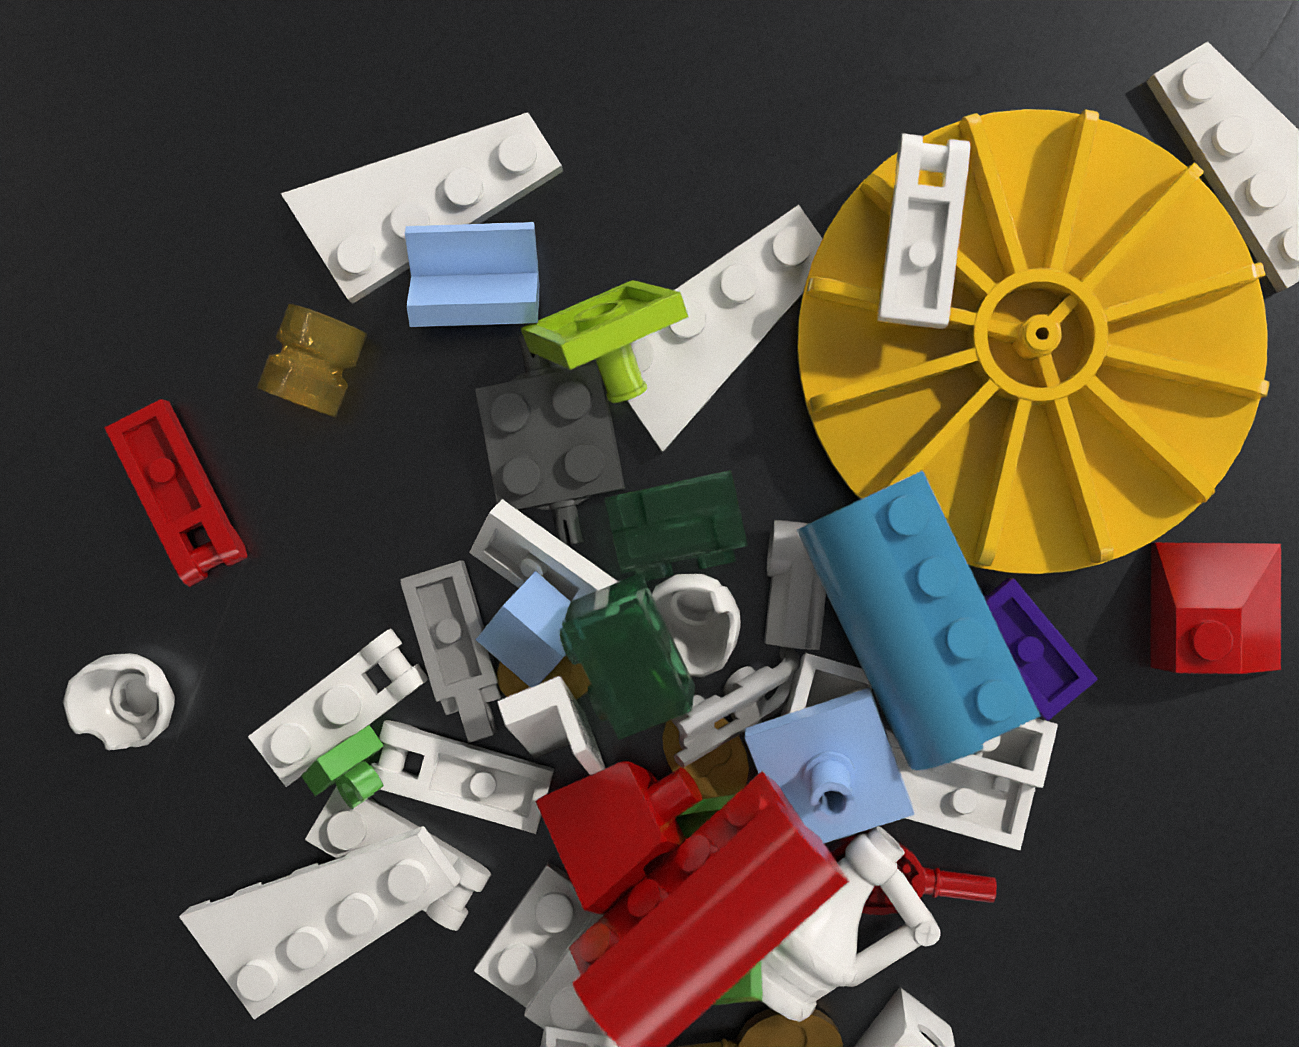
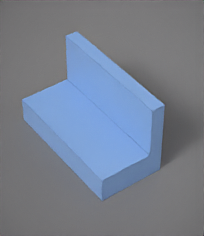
M534 222L406 226L405 239L411 273L407 299L410 327L538 323L540 284Z

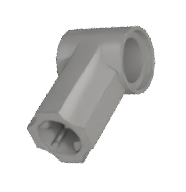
M773 520L767 557V576L771 577L764 636L765 644L797 649L820 650L826 591L796 531L809 523Z

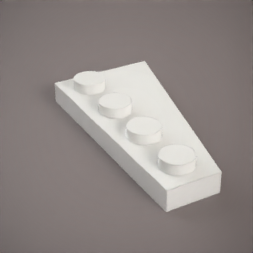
M527 112L281 193L346 298L353 304L410 268L405 239L406 226L480 224L563 172L561 163Z
M422 826L350 851L342 858L321 865L315 863L295 870L289 876L263 885L261 882L237 890L231 896L211 903L208 900L193 905L179 917L253 1019H256L453 890L461 880V877L426 828Z

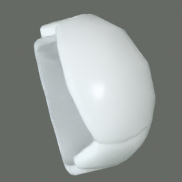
M676 574L655 586L645 608L646 613L643 615L642 625L643 627H648L650 634L666 631L672 650L671 656L655 659V661L680 676L705 677L723 669L736 646L741 625L740 611L728 588L722 586L719 580L705 574Z
M112 654L102 656L88 664L69 680L63 699V706L69 726L74 733L95 735L103 741L106 750H118L148 745L169 726L175 696L163 671L155 663L137 654Z

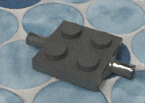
M520 335L518 340L520 341L525 373L506 383L475 389L496 502L498 504L503 499L517 510L528 508L552 510L557 539L566 545L582 543L584 539L582 538L576 505H581L594 495L625 490L609 402L606 396L607 391L597 364L569 370L550 368L549 360L529 352L524 336Z

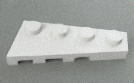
M1207 41L1155 73L1146 83L1194 160L1204 171V176L1233 219L1259 263L1262 262L1265 274L1278 293L1299 282V130Z
M799 205L674 290L681 292L688 318L631 343L641 375L648 388L641 395L627 400V403L662 453L713 397L715 392L737 367L743 363L774 325L780 321L802 296L813 258L819 248L822 237Z

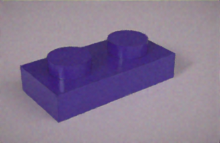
M1007 578L984 597L1041 719L1049 721L1098 680L1014 578Z

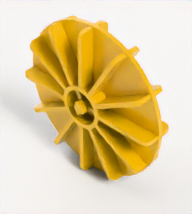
M1022 109L993 112L980 116L978 113L965 116L961 121L939 128L923 136V143L945 146L949 139L970 141L969 163L948 325L944 329L877 321L896 177V153L861 182L842 205L825 232L813 258L803 290L798 319L797 344L800 381L807 411L816 435L831 464L849 489L860 500L923 471L969 566L1005 573L1044 574L1073 571L1099 565L1127 555L1147 545L1182 522L1201 503L1206 502L1215 493L1214 488L1223 479L1239 454L1253 424L1261 398L1267 397L1270 385L1268 381L1264 380L1267 365L1268 332L1265 303L1259 282L1260 278L1266 276L1262 262L1253 263L1247 245L1233 219L1215 194L1199 178L1204 171L1196 163H1192L1187 167L1171 153L1147 138L1114 123L1099 119L1098 112L1084 109L1081 114L1057 110ZM919 170L918 185L942 187V173Z

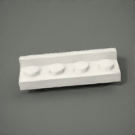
M805 653L800 659V666L794 673L787 704L783 707L781 716L869 687L871 688L863 669ZM871 688L913 805L915 815L906 817V819L1021 850L1035 787L1043 788L1058 724L1036 718L983 743L984 749L969 756L930 769L912 770L909 768Z

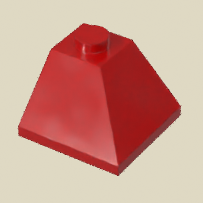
M1151 542V668L1174 673L1244 674L1281 670V544Z

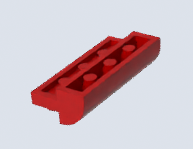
M761 771L569 946V950L580 973V976L572 982V985L586 1010L618 1047H666L850 881L820 837L803 823L778 784Z

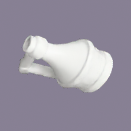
M879 826L874 827L868 834L857 835L848 844L845 850L846 857L837 862V864L850 882L761 960L762 1001L788 1019L800 1022L808 1018L817 1005L816 1001L838 986L855 987L919 946H931L939 940L940 929L933 915L928 911L904 874L897 869V861L905 852L899 843ZM880 885L905 921V924L856 954L858 925L864 903L874 886Z

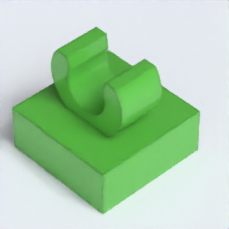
M368 725L317 758L301 777L314 796H317L336 783L342 799L351 809H354L384 786L376 771L366 763L384 745L371 726Z

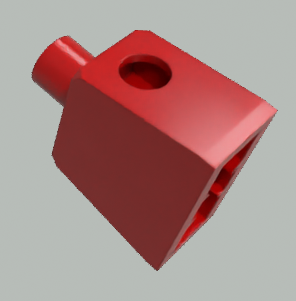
M625 761L544 795L535 802L583 909L604 915L686 840L676 817L701 802L702 795L694 779L682 767H679L657 782L649 770L630 761Z

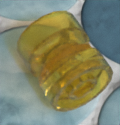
M288 304L276 334L277 340L283 346L280 353L268 356L256 388L336 418L348 388L347 382L341 376L342 372L345 369L356 367L367 334L324 314L298 305Z

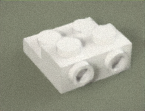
M548 861L483 954L474 971L526 1007L524 1016L543 1029L545 1027L606 1035L586 1010L572 985V982L580 976V973L569 950V946L603 915L585 911L568 874Z

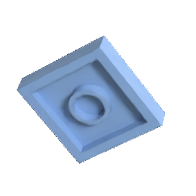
M870 687L745 728V739L758 773L763 771L778 784L803 823L818 835L823 843L915 815L910 796Z

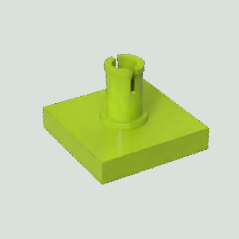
M631 280L538 320V323L524 326L521 328L529 352L565 368L573 369L595 359L607 391L608 401L618 403L633 399L644 393L648 388L641 375L631 343L684 320L689 316L681 292Z

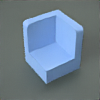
M535 571L501 607L476 638V641L532 688L539 685L590 627L592 621Z

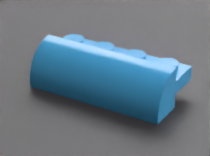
M923 471L796 530L909 768L912 770H925L959 760L984 749L983 743L1040 717Z

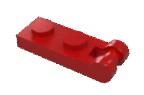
M160 399L104 427L178 576L187 586L190 587L208 577L207 571L222 563L230 567L247 558V551L243 541L231 526L169 401ZM203 525L211 541L195 549L191 545L186 533Z

